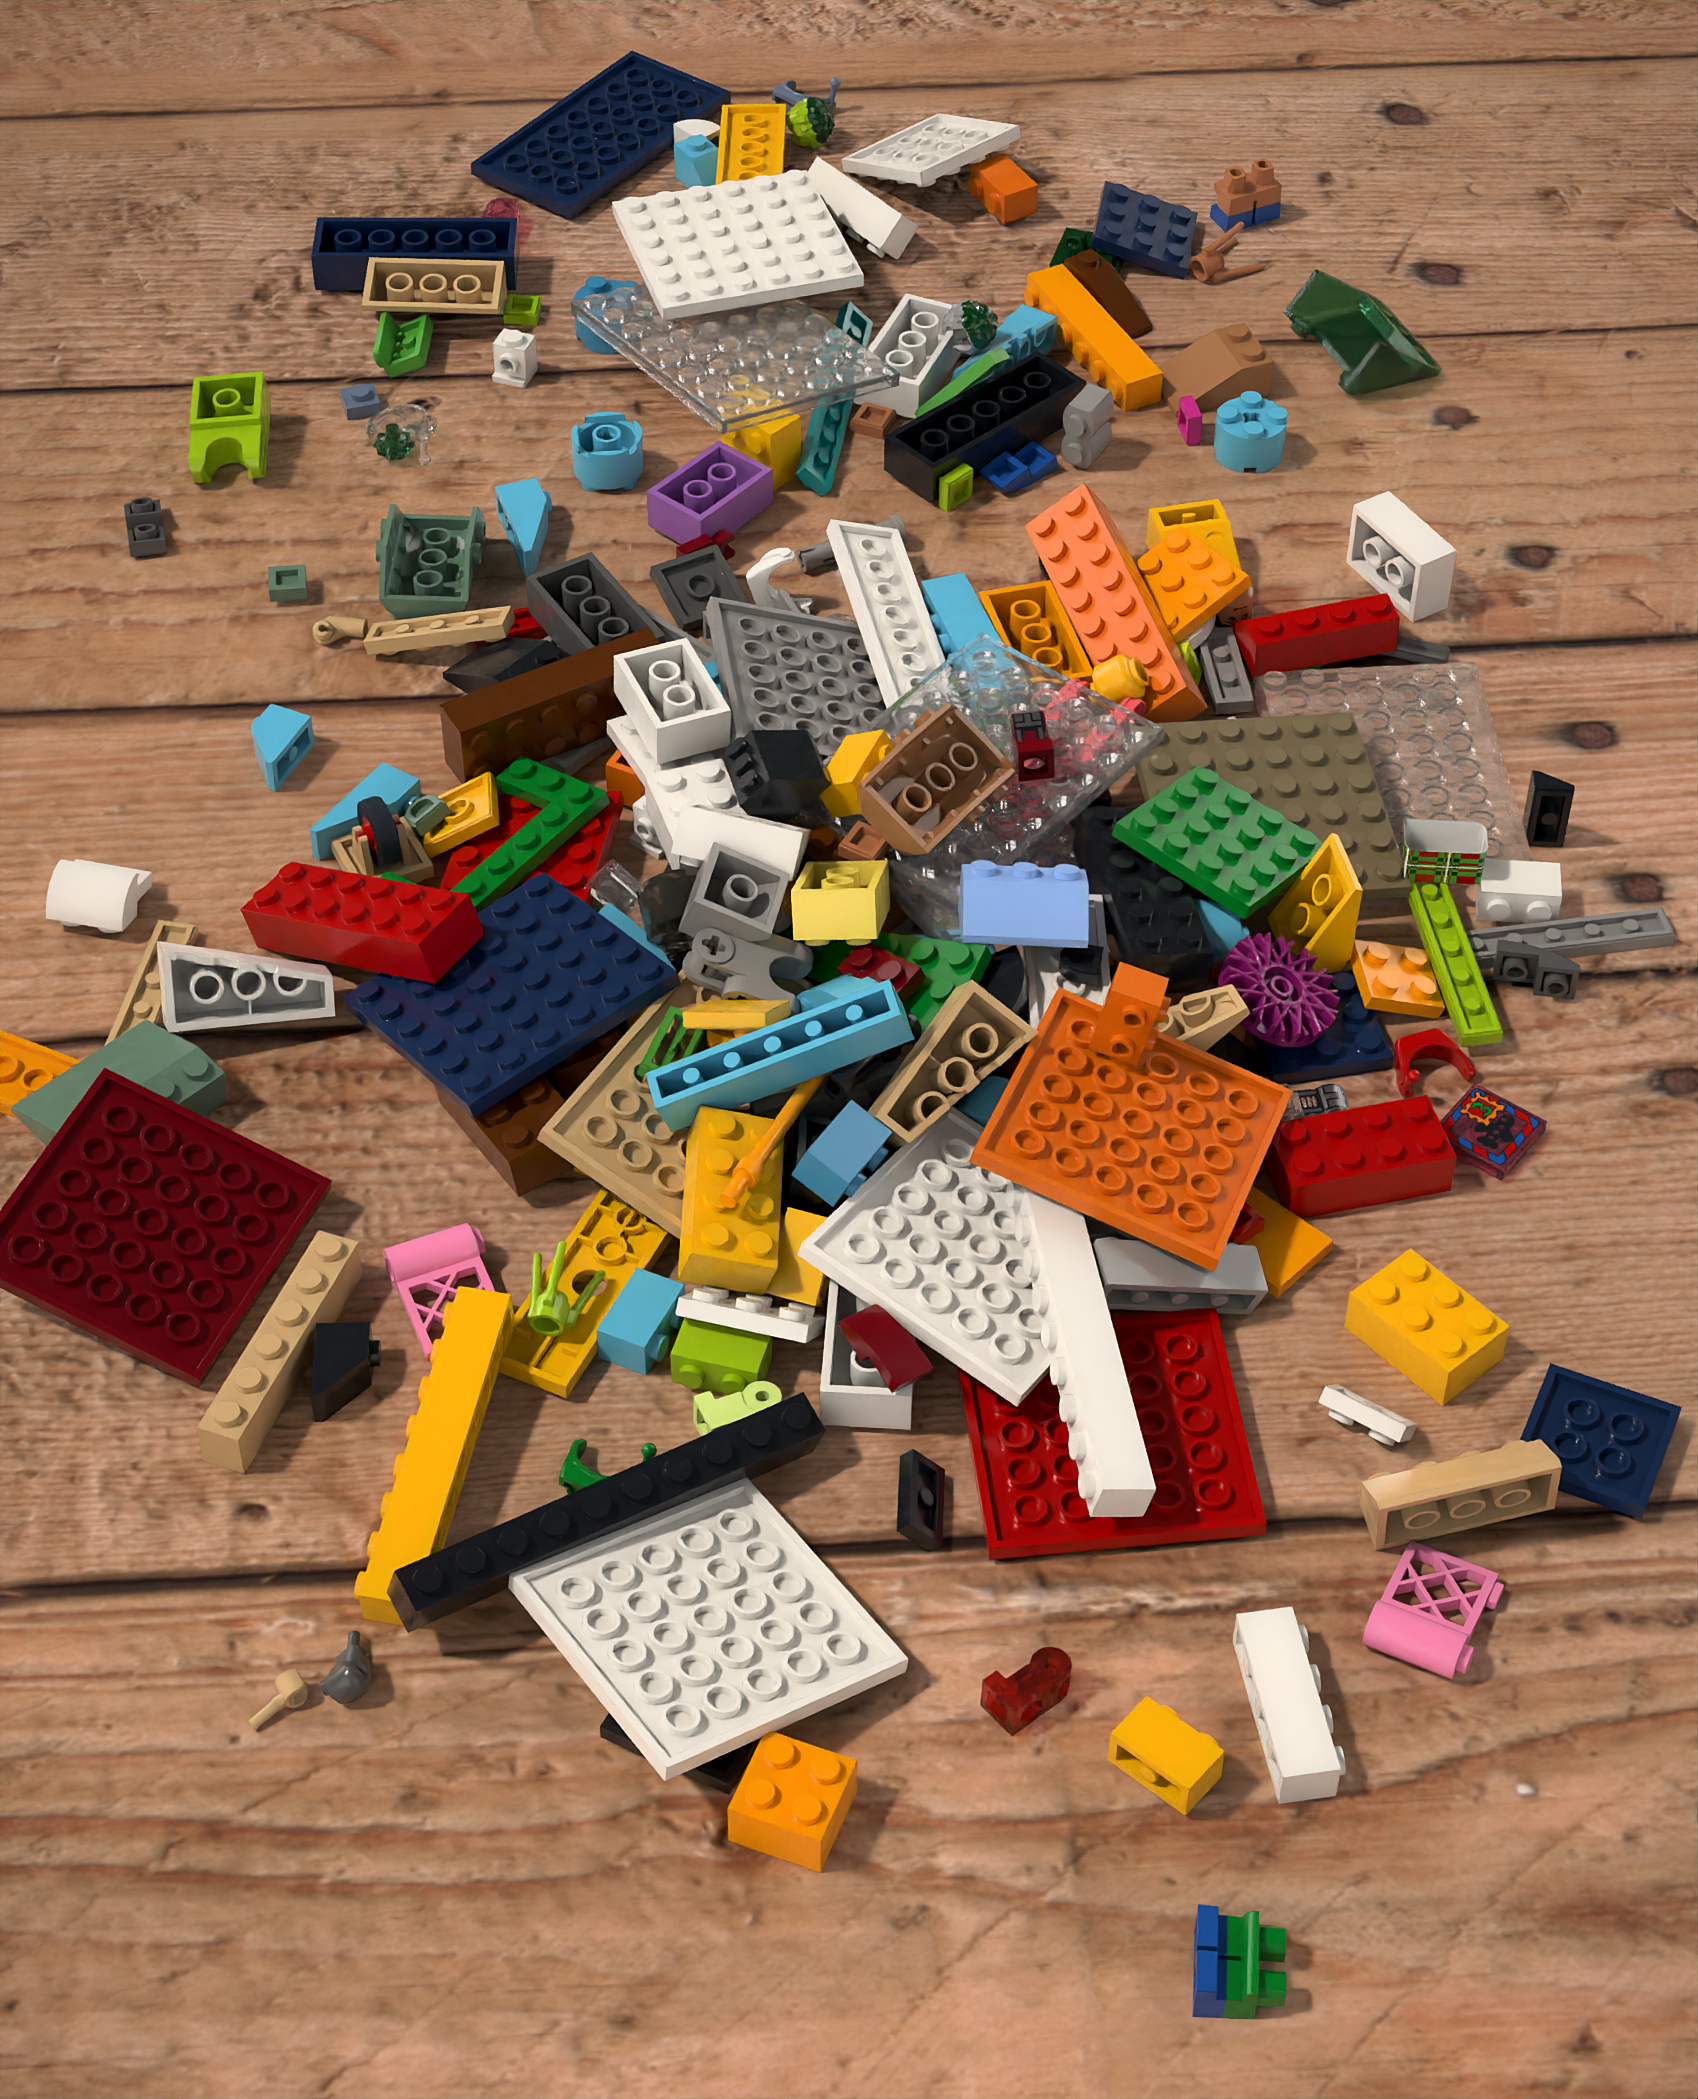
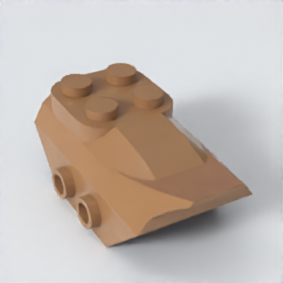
M947 701L936 712L929 707L913 723L916 727L914 731L911 732L907 727L903 729L889 744L893 750L859 782L858 798L861 814L896 851L907 856L928 854L962 822L971 826L987 810L982 804L988 801L993 806L1009 790L1005 784L1019 772L953 702Z

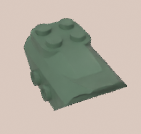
M390 504L387 519H381V540L376 541V561L380 562L379 600L385 609L391 613V617L394 620L465 612L475 565H481V544H485L486 524L483 522L484 515L479 507L472 508L471 516L403 514L396 504Z

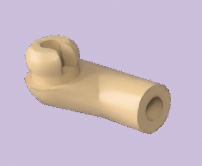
M332 615L314 624L313 636L317 642L322 644H331L345 636L365 638L368 630V621L366 619Z

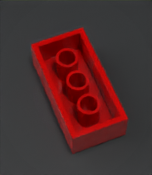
M1428 1095L1282 1121L1279 1123L1263 1159V1165L1280 1204L1303 1219L1451 1191L1457 1156Z

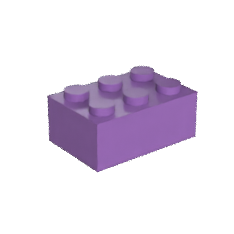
M717 441L647 491L648 526L680 544H684L705 533L712 538L716 532L722 529H727L733 533L773 504V469L727 444Z

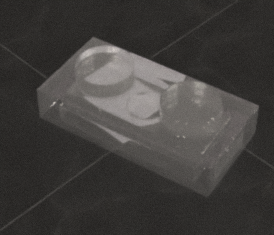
M611 859L590 877L584 886V889H589L590 894L602 905L605 906L609 902L630 917L644 931L657 922L668 920L672 913L665 904L614 859Z

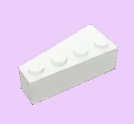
M157 941L163 1022L168 1033L335 1016L333 978L325 965Z

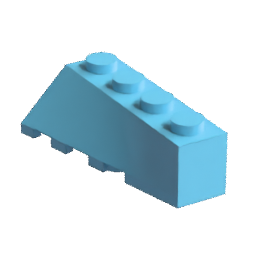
M1021 304L1012 314L1005 318L1004 323L997 329V334L989 346L980 353L971 354L970 358L961 367L955 369L951 382L986 353L998 348H1004L1010 359L985 379L1037 350L1047 355L1056 345L1058 316Z

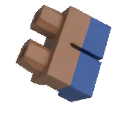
M1261 158L1253 161L1250 173H1246L1241 167L1233 166L1225 169L1222 181L1214 183L1218 199L1217 204L1211 205L1210 218L1225 233L1239 222H1243V228L1252 226V223L1257 225L1280 218L1282 185L1274 178V166L1267 159Z

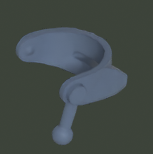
M833 77L830 81L831 91L829 98H819L834 109L836 107L835 97L837 88L841 85L838 77ZM793 80L781 83L772 93V100L776 104H786V115L797 101H803V99L811 97L795 92L796 82Z

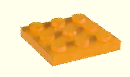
M1182 526L1178 527L1135 561L1176 644L1182 642L1252 586L1248 574Z

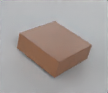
M864 402L850 421V431L883 440L896 421V410Z
M858 820L838 845V855L850 861L882 860L892 846L871 825Z

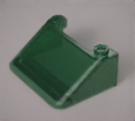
M1318 269L1313 271L1283 312L1292 322L1290 328L1296 334L1303 338H1307L1309 334L1315 336L1344 371L1339 376L1340 381L1338 384L1344 391L1353 396L1356 393L1367 394L1436 377L1442 371L1441 366L1386 304L1375 296Z

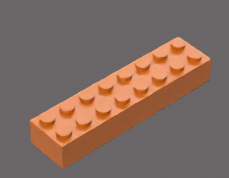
M1083 483L1027 523L1025 528L1093 668L1120 654H1126L1132 659L1136 657L1143 664L1149 678V685L1145 686V695L1141 699L1146 703V714L1142 724L1186 722L1208 708L1106 505L1088 486Z

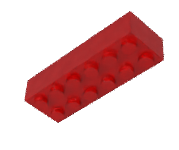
M290 862L283 866L278 874L266 886L256 891L253 898L240 909L258 948L434 984L485 934L469 894L297 862Z

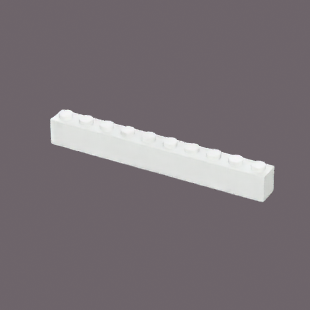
M1006 1179V1201L1008 1207L1013 1208L1016 1219L1015 1238L1017 1242L1022 1243L1024 1274L1031 1279L1033 1287L1032 1306L1034 1311L1039 1312L1042 1323L1041 1342L1044 1348H1048L1050 1354V1378L1052 1384L1058 1387L1060 1395L1059 1414L1062 1422L1067 1423L1070 1435L1068 1443L1069 1454L1072 1460H1076L1079 1470V1494L1081 1498H1086L1090 1517H1143L1156 1491V1486L1084 1215L1082 1212Z

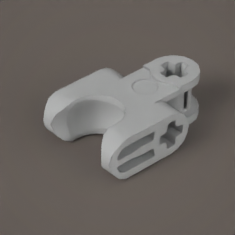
M707 928L696 934L692 942V950L687 953L683 960L682 969L685 976L691 982L710 990L714 989L722 992L721 1000H791V1015L788 1016L790 1018L801 1012L799 999L793 993L781 989L774 983L772 978L778 977L788 981H799L812 970L814 956L811 949L806 945L773 933L769 939L748 942L728 935L718 929ZM711 942H714L713 949L709 950ZM704 965H707L708 967L706 972L702 973L701 971Z

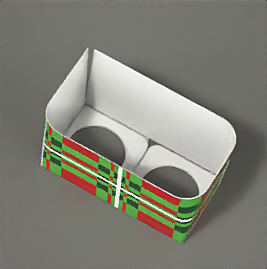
M1406 819L1405 827L1403 821L1402 842L1404 878L1415 882L1480 885L1488 848L1486 827L1478 822Z

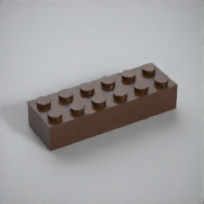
M647 627L440 704L446 764L460 783L464 784L490 771L496 778L521 755L540 762L608 736L607 721L627 714L614 692V655L661 643Z

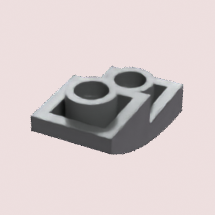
M141 497L132 500L131 503L124 504L131 557L167 553L160 499L152 500L148 497Z
M1498 939L1492 979L1533 983V995L1574 999L1580 973L1579 964L1543 948Z

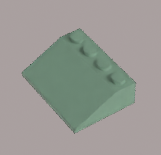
M144 1020L11 1106V1112L47 1146L104 1067L203 1117L226 1102L225 1072L198 1046L171 1032L168 1033L167 1030L148 1020Z

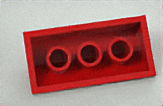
M1388 593L1231 622L1230 627L1233 628L1236 642L1252 677L1257 678L1396 651L1400 617Z

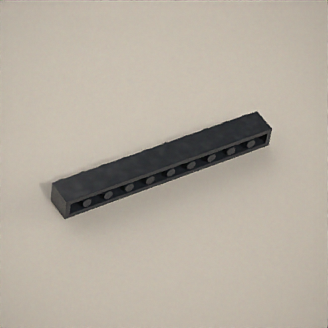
M799 1393L394 1571L387 1594L405 1629L409 1633L508 1589L509 1575L513 1572L747 1477L749 1480H752L806 1456L815 1450L826 1429L805 1393Z

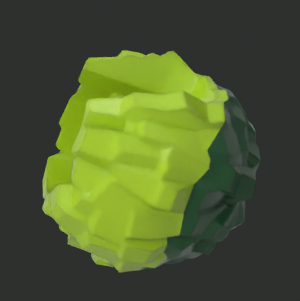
M809 97L803 99V101H797L786 115V125L792 132L790 136L794 143L803 147H812L813 149L822 147L823 143L827 142L829 135L832 134L833 127L835 126L834 108L817 97Z

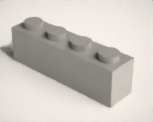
M1115 1237L1096 1239L1092 1245L1108 1309L1182 1311L1217 1308V1313L1251 1314L1268 1292L1256 1246L1227 1243L1213 1272L1144 1240H1119Z

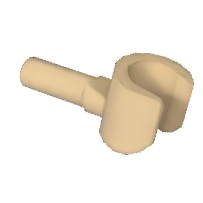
M289 1669L277 1677L275 1686L279 1695L274 1697L268 1705L248 1720L249 1725L254 1730L284 1707L297 1708L306 1702L308 1690L296 1669Z

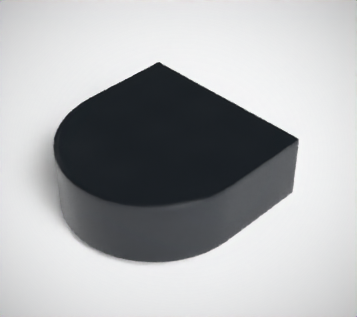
M1088 944V948L1064 947L1060 953L1059 972L1069 981L1097 986L1104 947Z

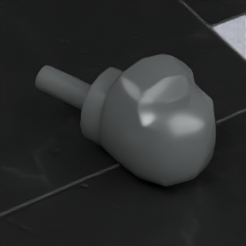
M358 1631L349 1632L347 1649L336 1657L334 1668L320 1682L323 1694L325 1696L329 1695L339 1704L351 1703L361 1698L368 1690L371 1682L369 1656L367 1651L359 1646L360 1633Z

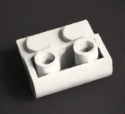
M61 859L56 865L49 883L46 899V919L60 921L61 924L66 926L86 925L98 927L100 931L105 933L123 932L137 917V901L152 886V872L79 859L75 861Z

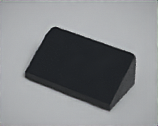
M1532 770L1522 820L1524 846L1563 847L1575 790L1574 785L1543 772Z

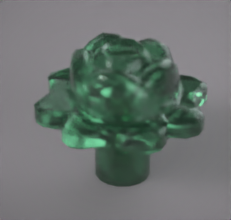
M395 423L386 425L385 433H379L377 439L372 441V446L377 449L378 456H384L389 461L402 460L406 455L410 454L411 449L416 445L415 441L410 438V433L400 432L399 426Z

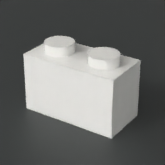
M1485 859L1480 885L1475 884L1476 920L1516 923L1558 920L1562 900L1560 863Z

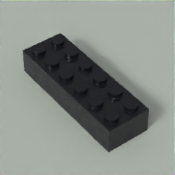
M1037 350L885 435L884 470L933 503L939 499V478L963 463L973 468V479L980 476L979 471L1004 451L1013 456L1034 440L1038 443L1064 428V410L1086 386V381Z
M1141 805L1134 807L1097 806L1095 808H1079L1073 850L1080 869L1086 870L1089 894L1102 895L1106 939L1116 969L1119 962H1123L1166 977L1169 981L1165 993H1199L1206 991L1214 952L1187 883L1112 836L1116 822Z

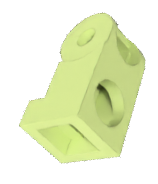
M756 1381L749 1384L743 1392L739 1391L718 1399L714 1398L711 1391L695 1395L693 1399V1422L700 1435H706L781 1402V1390L771 1382Z

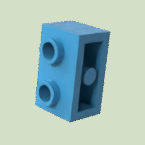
M850 1100L806 1151L791 1175L834 1207L844 1194L851 1198L867 1179L862 1174L866 1167L874 1172L889 1152L883 1145L893 1131L853 1100Z

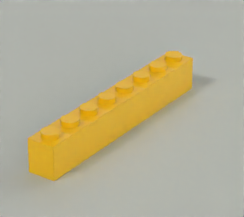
M458 1286L453 1303L447 1302L442 1320L444 1332L441 1339H435L431 1350L430 1363L432 1369L429 1377L423 1376L420 1382L418 1392L420 1406L417 1415L411 1414L406 1427V1441L408 1443L405 1452H399L395 1459L393 1468L395 1483L392 1492L386 1491L382 1499L380 1516L383 1520L379 1532L373 1531L369 1539L367 1556L370 1560L366 1572L360 1571L356 1579L354 1598L360 1601L363 1618L366 1620L404 1626L387 1594L394 1571L444 1548L515 1320L511 1294Z

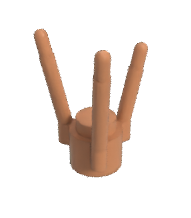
M1243 222L1237 223L1214 243L1202 249L1201 253L1190 259V270L1198 281L1203 282L1210 278L1213 283H1217L1225 278L1253 273L1265 268V265L1261 263L1226 271L1221 270L1225 264L1221 253L1237 241L1236 237L1233 236L1244 227Z

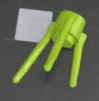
M563 1240L558 1243L547 1289L543 1294H541L542 1255L539 1252L533 1255L530 1309L526 1320L533 1330L546 1336H558L563 1333L564 1328L574 1329L578 1315L606 1275L604 1270H599L570 1309L567 1295L557 1290L567 1246Z

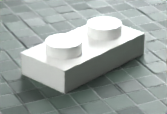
M1338 1384L1325 1386L1318 1401L1330 1408L1328 1415L1348 1425H1353L1357 1421L1371 1428L1368 1433L1369 1436L1391 1446L1394 1445L1395 1441L1400 1443L1411 1440L1418 1425Z

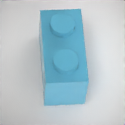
M637 1267L596 1330L598 1358L647 1375L654 1362L661 1361L664 1358L669 1346V1338L674 1330H680L685 1317L675 1314L678 1298L685 1295V1284Z

